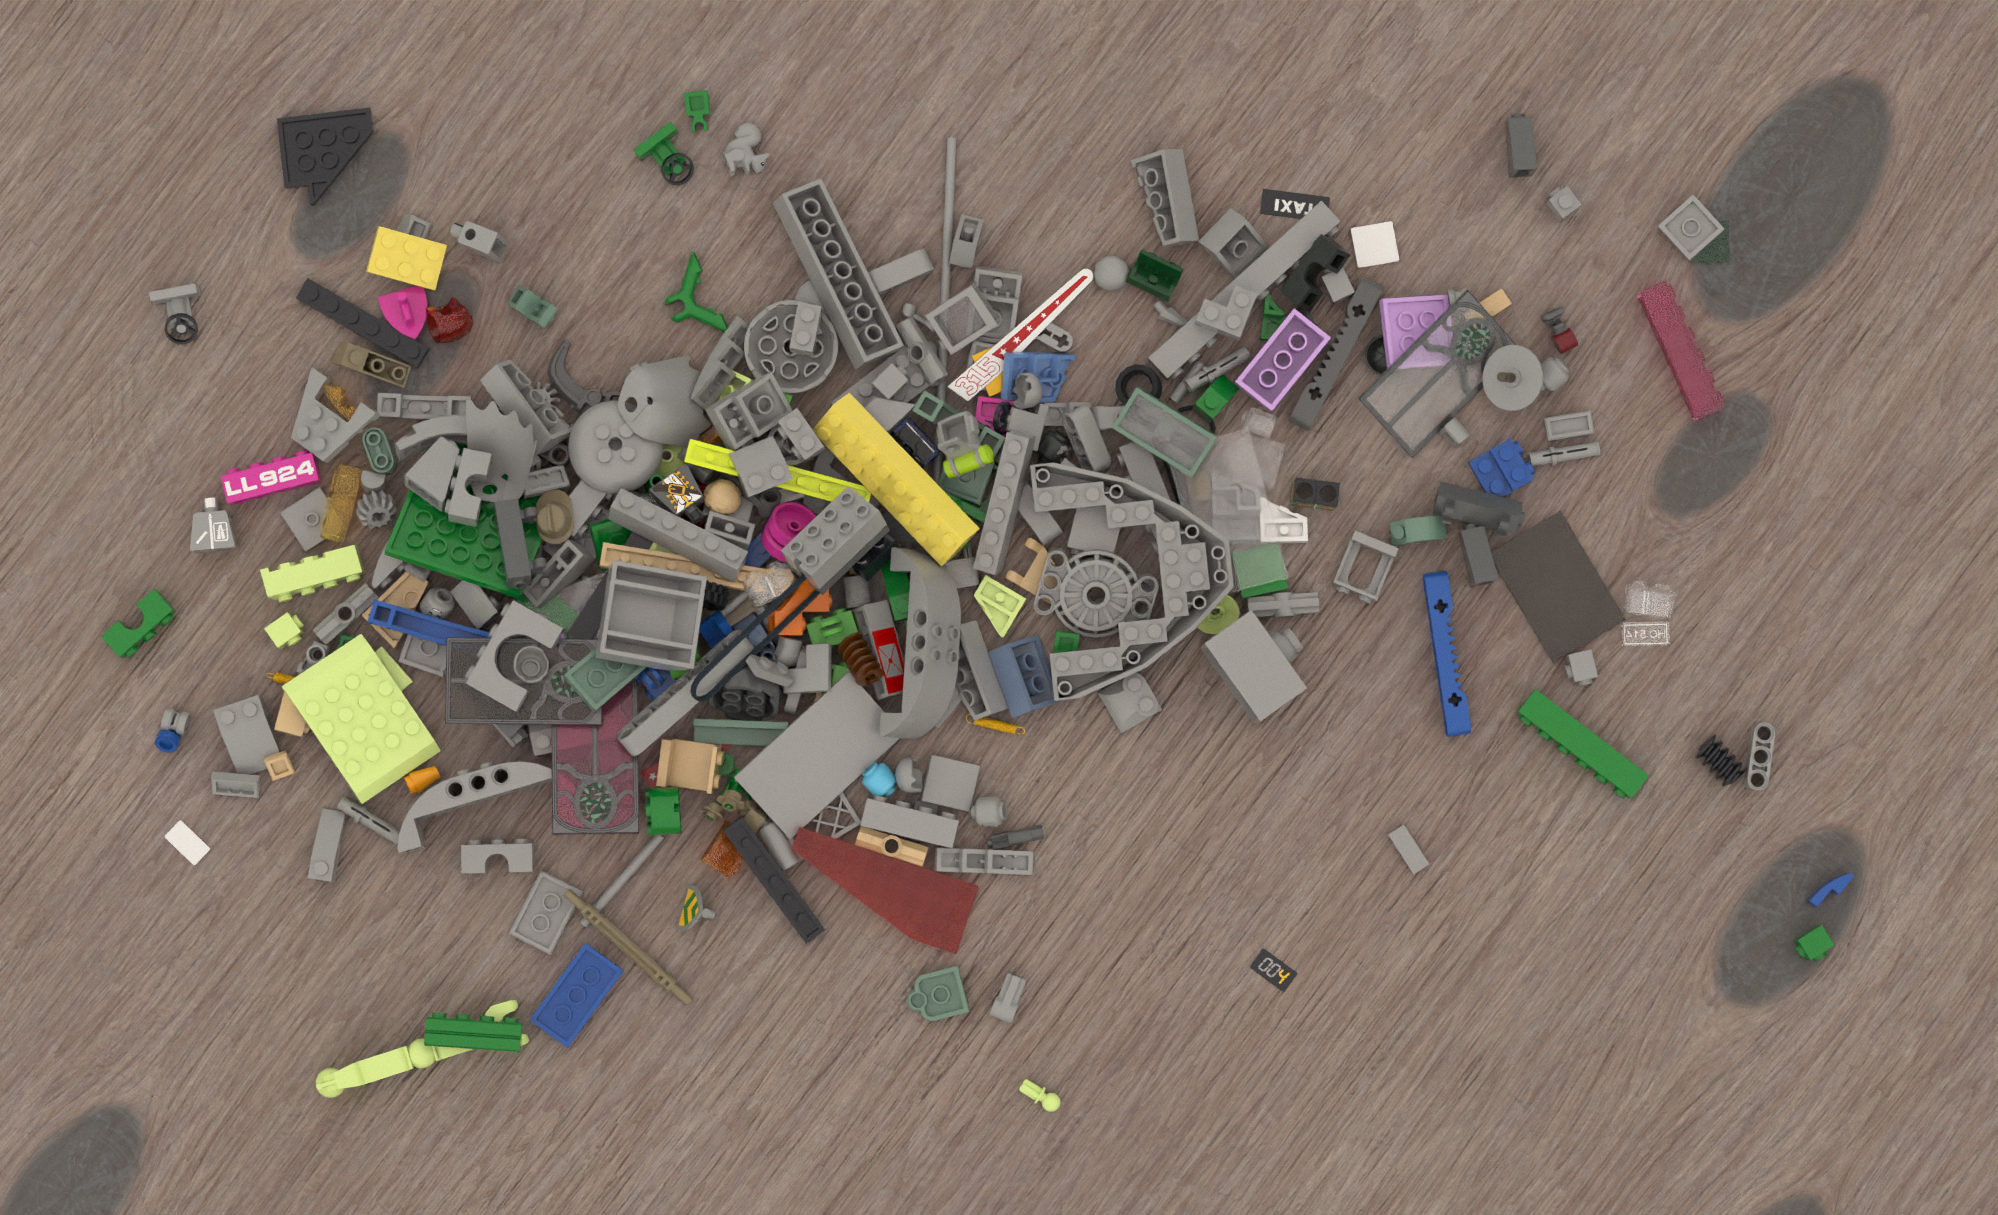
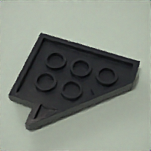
M371 108L277 118L284 188L308 186L309 202L311 206H314L373 134Z

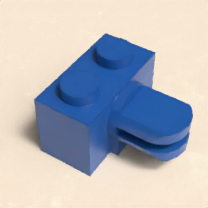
M649 667L645 668L634 678V680H637V684L642 682L647 688L645 694L652 702L677 680L672 678L669 670Z

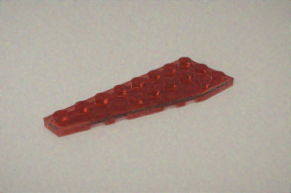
M801 827L798 828L791 848L794 852L910 939L955 954L957 953L979 886Z

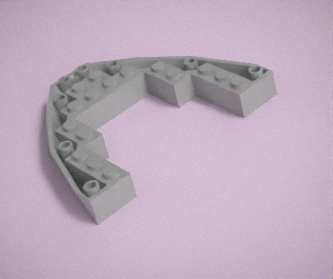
M1058 463L1030 465L1035 513L1106 506L1108 529L1156 524L1165 618L1118 623L1119 647L1051 653L1050 663L1054 701L1078 699L1147 668L1198 627L1234 587L1229 540L1183 506L1126 478Z

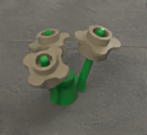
M741 769L734 770L733 776L729 777L727 785L721 795L717 797L716 803L709 801L707 805L701 808L705 811L704 815L708 820L717 821V819H724L723 813L725 810L731 812L738 811V814L745 818L751 809H757L758 804L751 801V796L747 792L746 801H741L742 796L740 793H744L745 789L734 778Z

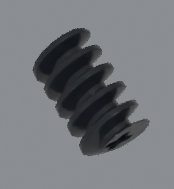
M1714 734L1698 748L1699 752L1696 758L1705 757L1703 766L1712 764L1709 772L1717 770L1718 774L1715 779L1718 780L1724 777L1725 780L1722 783L1724 787L1736 781L1747 768L1740 770L1742 766L1741 761L1733 764L1736 756L1733 754L1727 757L1729 748L1726 747L1720 750L1723 742L1720 740L1714 743L1716 734Z

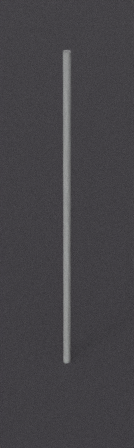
M954 137L947 138L940 304L950 298L951 264L949 261L952 251L956 138ZM949 308L940 313V323L947 333L949 330ZM939 343L938 358L947 371L948 351H944ZM946 380L937 385L936 397L944 402L946 401ZM935 425L934 449L937 452L934 454L933 480L938 484L943 470V452L937 446L939 444L936 431L938 427Z

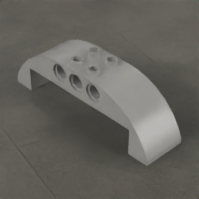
M892 547L890 571L910 574L902 713H881L879 736L918 739L938 723L953 696L959 659L960 601L954 580L945 565L941 567L928 552Z
M488 762L479 765L480 770L477 771L469 768L456 772V777L442 781L427 790L410 808L399 833L398 852L406 854L428 847L420 822L421 819L552 781V769L529 762H507L497 765L496 762ZM506 770L508 779L501 783L499 774ZM557 771V792L566 790L574 797L578 786L568 777ZM483 777L485 786L479 790L476 782L479 778ZM457 784L462 786V793L459 796L454 794V787ZM560 795L557 799L559 806L572 805V802L566 795Z

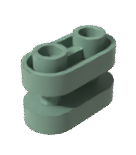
M376 427L367 429L363 434L362 441L371 467L376 472L386 476L393 474L397 469L398 463L388 435Z

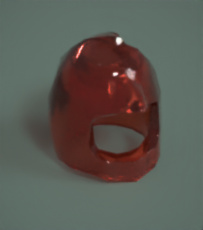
M451 297L449 303L444 306L425 308L428 329L436 344L459 340L471 331L473 317L469 314L465 305L460 304L457 299Z

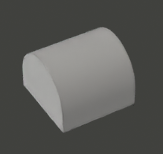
M1456 417L1440 430V433L1453 448H1456L1471 435Z
M366 470L362 471L361 482L364 494L370 495L372 490L375 493L383 490L385 493L387 488L385 474Z

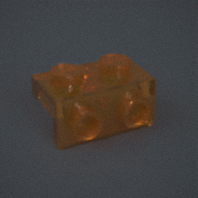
M725 820L700 860L730 878L739 870L740 862L743 858L722 831L731 824Z

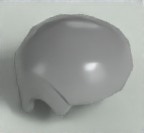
M1106 256L1095 265L1093 276L1096 284L1103 290H1122L1128 284L1126 281L1131 270L1129 264L1120 257Z
M1030 372L1020 373L1016 378L1015 387L1012 389V392L1017 394L1018 397L1013 402V405L1017 409L1032 408L1042 398L1041 384L1034 374Z
M530 645L523 647L515 655L513 670L522 682L533 684L541 681L547 675L549 660L543 649Z
M911 757L900 760L895 771V779L901 791L905 793H922V772L920 769L913 767V763H916L917 760Z

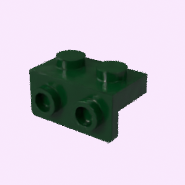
M1141 250L1126 282L1169 302L1183 273V269L1173 262L1157 257L1152 252Z

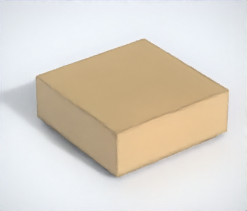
M287 750L264 758L272 781L295 773Z

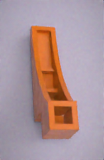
M807 579L774 612L768 615V635L816 590L809 584ZM829 589L823 595L819 594L776 637H797L803 635L806 622L805 618L802 617V613L829 612V608L832 606V595L829 594Z

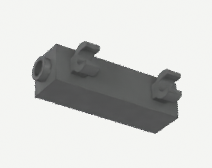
M1441 481L1433 507V514L1442 516L1441 523L1450 525L1452 518L1472 524L1475 523L1476 525L1496 529V537L1504 539L1506 538V533L1515 534L1517 526L1523 525L1525 513L1521 512L1523 502Z
M518 499L494 502V515L507 588L523 589L531 585V574L546 573L545 558L529 561L522 523H536V507L520 510Z

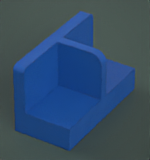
M717 610L701 621L699 628L700 633L711 649L734 631L720 610Z

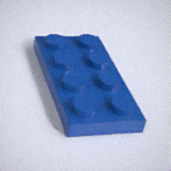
M585 943L530 1018V1021L569 1048L624 970Z

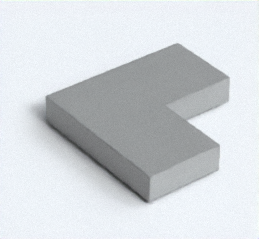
M830 644L806 645V668L789 669L788 673L793 682L789 687L784 686L785 694L831 692Z

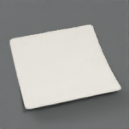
M1392 221L1351 228L1358 268L1399 261Z

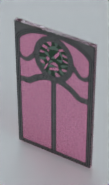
M631 680L602 705V725H551L552 835L639 834L638 755L632 756L617 739L619 731L638 715L637 680ZM558 681L560 687L568 685L567 681H564V686L562 681ZM556 683L552 684L553 689H555ZM552 696L551 719H559L557 712L565 703L554 699ZM584 701L574 703L562 712V716L569 720H582L590 713L591 708Z

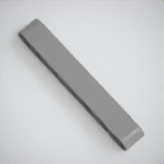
M735 630L727 635L694 665L693 670H688L619 731L617 739L632 756L642 753L699 702L691 696L690 692L694 679L742 632L741 630ZM746 637L700 681L696 690L697 696L705 695L711 691L730 670L736 667L754 649V646Z

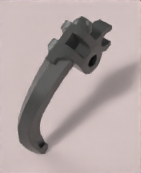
M564 340L549 362L548 376L553 387L571 405L572 409L582 415L592 406L612 401L614 397L620 396V392L617 391L610 393H601L597 389L585 391L578 386L566 373L564 367L565 358L571 343L568 340Z

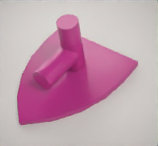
M413 286L377 297L381 310L391 326L401 334L416 340L427 318L428 304L424 288Z

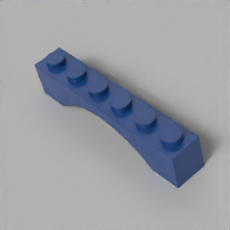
M375 599L368 618V623L445 646L447 637L492 638L489 636V632L431 617ZM452 643V648L478 654L483 644L487 646L488 643ZM503 643L497 653V661L507 663L513 643Z

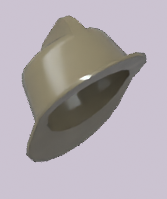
M561 490L545 492L536 503L537 530L539 536L545 542L560 544L571 536L574 528L571 499Z

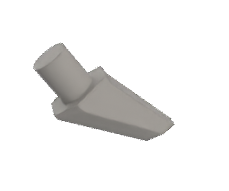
M1161 300L1153 305L1160 314L1157 317L1158 319L1179 327H1183L1188 322L1172 307L1167 309Z

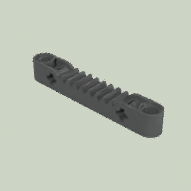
M1363 276L1346 309V318L1342 322L1345 327L1340 326L1338 330L1340 335H1336L1334 338L1336 343L1330 345L1331 351H1327L1325 355L1328 360L1323 359L1321 363L1323 368H1318L1316 372L1319 376H1314L1313 382L1305 387L1288 421L1307 431L1310 430L1384 286ZM1358 307L1361 308V313L1363 315L1355 317V312L1352 309L1356 310ZM1318 390V396L1321 398L1312 400L1311 394L1308 392Z

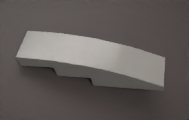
M738 316L725 331L709 356L690 398L704 410L716 401L736 374L732 370L745 355L742 348L744 347L745 335L749 325Z
M935 848L934 871L1032 875L1033 851Z

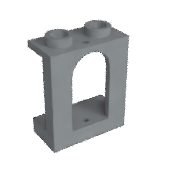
M1354 531L1332 585L1337 586L1335 590L1349 595V592L1357 594L1358 600L1368 604L1371 601L1376 602L1399 548ZM1360 546L1382 554L1372 581L1365 590L1352 587L1348 582V576Z

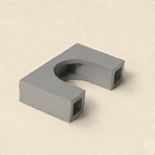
M513 600L511 604L507 603L500 614L503 616V619L499 625L495 624L489 633V636L492 637L487 646L483 644L477 654V657L480 658L476 666L471 665L465 678L468 679L466 684L518 712L529 691L506 679L501 674L497 666L499 648L511 637L527 636L553 650L565 629Z

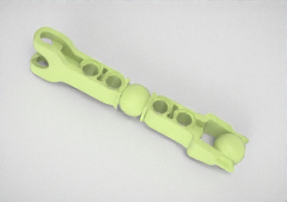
M517 1000L493 1005L487 1010L485 1016H493L494 1021L502 1022L505 1015L518 1008ZM522 1034V1045H525L529 1042V1037L526 1034ZM424 1038L416 1039L409 1046L352 1063L340 1070L326 1068L317 1075L315 1081L316 1089L323 1097L335 1098L345 1088L368 1084L414 1069L415 1067L420 1069L427 1068L435 1060L439 1061L473 1049L424 1046Z

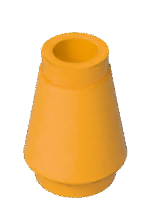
M434 765L410 772L408 776L404 777V780L411 794L416 792L419 794L441 777Z

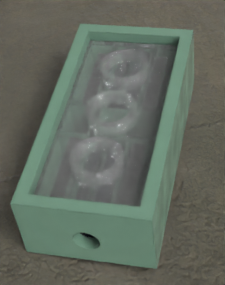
M1136 387L1112 426L1119 433L1190 477L1195 476L1219 437L1140 387Z

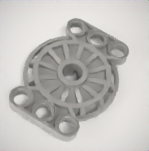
M1054 548L1048 552L1034 598V609L1040 615H1048L1055 610L1062 623L1080 635L1094 638L1106 637L1119 632L1117 624L1120 622L1150 619L1159 582L1156 576L1151 573L1143 574L1138 578L1136 572L1126 560L1110 551L1099 549L1086 550L1068 559L1067 553L1063 549ZM1053 554H1061L1064 562L1058 566L1053 565L1050 558ZM1094 554V558H1087L1082 561L1079 559L1085 555ZM1099 554L1110 556L1114 558V560L1111 561L1105 558H1099ZM1074 561L1075 565L1071 567L1070 563ZM1119 561L1128 568L1129 573L1126 574L1123 568L1118 565ZM1047 576H1054L1058 583L1055 587L1049 588L1044 584V579ZM1133 577L1135 581L1131 584L1130 579ZM1151 579L1154 581L1155 586L1152 590L1146 591L1141 586L1142 581ZM1092 587H1100L1104 590L1105 595L1096 599L1095 602L1091 601V597L1087 593L1088 590ZM1041 598H1047L1051 601V606L1048 609L1043 610L1038 607L1037 603ZM1138 601H1144L1148 604V609L1143 613H1139L1135 610V604ZM1063 615H1066L1068 619L1074 623V625H1071L1068 621H1066ZM1081 627L1085 630H1091L1093 632H1086L1078 628ZM1109 628H1112V630H1109V631H1107V632H1099V633H1098V631L1107 630V629H1109Z

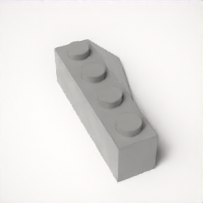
M1162 149L1130 160L1133 168H1136L1139 177L1137 179L1140 187H1144L1148 198L1145 200L1148 208H1152L1155 215L1153 221L1163 246H1183L1199 241L1183 149Z
M511 360L496 364L480 380L486 391L499 406L501 412L508 415L515 410L520 424L524 428L532 424L533 441L537 440L534 455L550 450L570 436L574 425L571 424L569 426L561 418L564 414L558 408L555 411L545 401L547 397L541 391L539 392L530 386L532 381Z
M976 620L961 624L956 680V685L960 690L959 696L974 721L1009 709Z

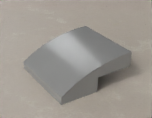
M930 755L920 801L970 812L980 766Z

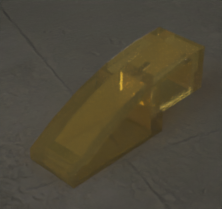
M339 464L334 470L331 491L328 494L320 534L321 538L340 543L344 542L357 496L361 469Z

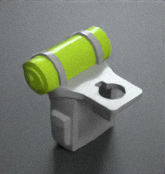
M964 411L937 422L938 428L936 431L939 443L937 446L939 450L945 453L947 458L943 462V468L949 479L961 477L965 473L980 467H986L994 462V452L988 444L981 445L978 434L980 431L978 422L970 412Z

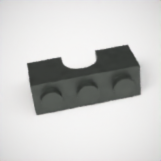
M1320 234L1305 257L1299 262L1293 274L1286 280L1281 292L1296 306L1310 312L1323 295V292L1316 283L1318 274L1323 269H1328L1338 274L1351 254L1335 240Z

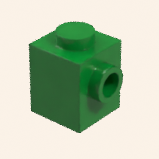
M1822 925L1815 926L1794 940L1797 944L1794 948L1802 959L1804 957L1806 960L1814 959L1815 962L1827 955L1826 951L1834 946Z

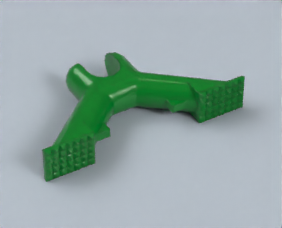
M691 252L680 292L667 297L665 306L682 301L685 303V309L683 312L671 317L672 321L681 322L692 317L725 333L728 326L721 313H714L713 308L706 309L697 305L693 297L696 284L701 283L699 274L703 270L695 252Z

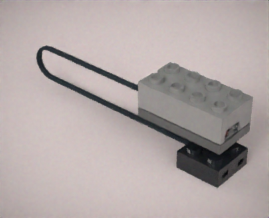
M848 486L793 538L781 552L792 571L800 577L696 676L691 685V696L697 701H706L712 698L736 673L747 665L746 659L750 654L756 656L819 594L823 595L851 567L860 577L868 582L891 559V548H899L896 540L887 534L890 529L880 511ZM807 579L809 584L816 590L711 691L705 695L697 696L696 690L700 681Z

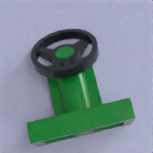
M669 122L635 148L634 152L641 161L651 154L661 167L663 178L671 185H682L692 177L694 165L687 155L679 153L670 142V139L678 134V131L672 122ZM684 158L688 159L690 164H684L686 162ZM690 169L688 175L683 180L674 182L676 176L681 175L684 170ZM665 174H666L667 176L670 174V179H669V180L666 178Z

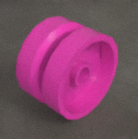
M787 502L776 506L761 533V542L765 550L774 558L787 562L781 550L816 515L809 508L798 503Z

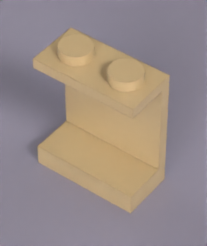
M668 737L662 739L656 786H675L707 791L708 794L715 793L716 789H719L721 785V775H718L719 766H722L724 762V752L721 751L722 745Z

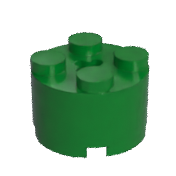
M661 787L645 789L646 818H648V821H651L647 822L648 836L682 833L679 788Z

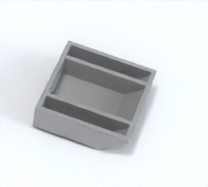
M613 560L608 569L595 658L661 670H693L707 577Z

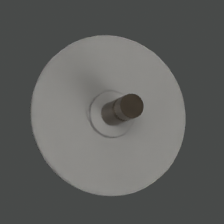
M1507 345L1496 350L1486 362L1483 371V387L1487 397L1494 405L1508 411L1522 410L1531 405L1539 396L1544 383L1543 369L1538 357L1531 350L1520 345Z

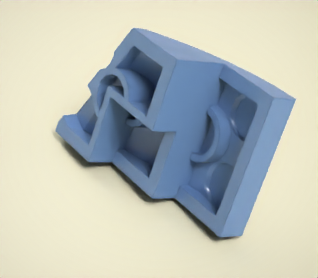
M1005 352L1001 399L1017 400V394L1012 392V389L1015 387L1016 378L1020 373L1030 372L1039 379L1042 387V398L1038 403L1055 402L1060 392V387L1067 377L1065 371L1070 361H1074L1075 354Z

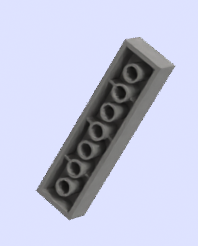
M822 179L781 194L773 202V205L854 369L858 370L895 354L904 345Z

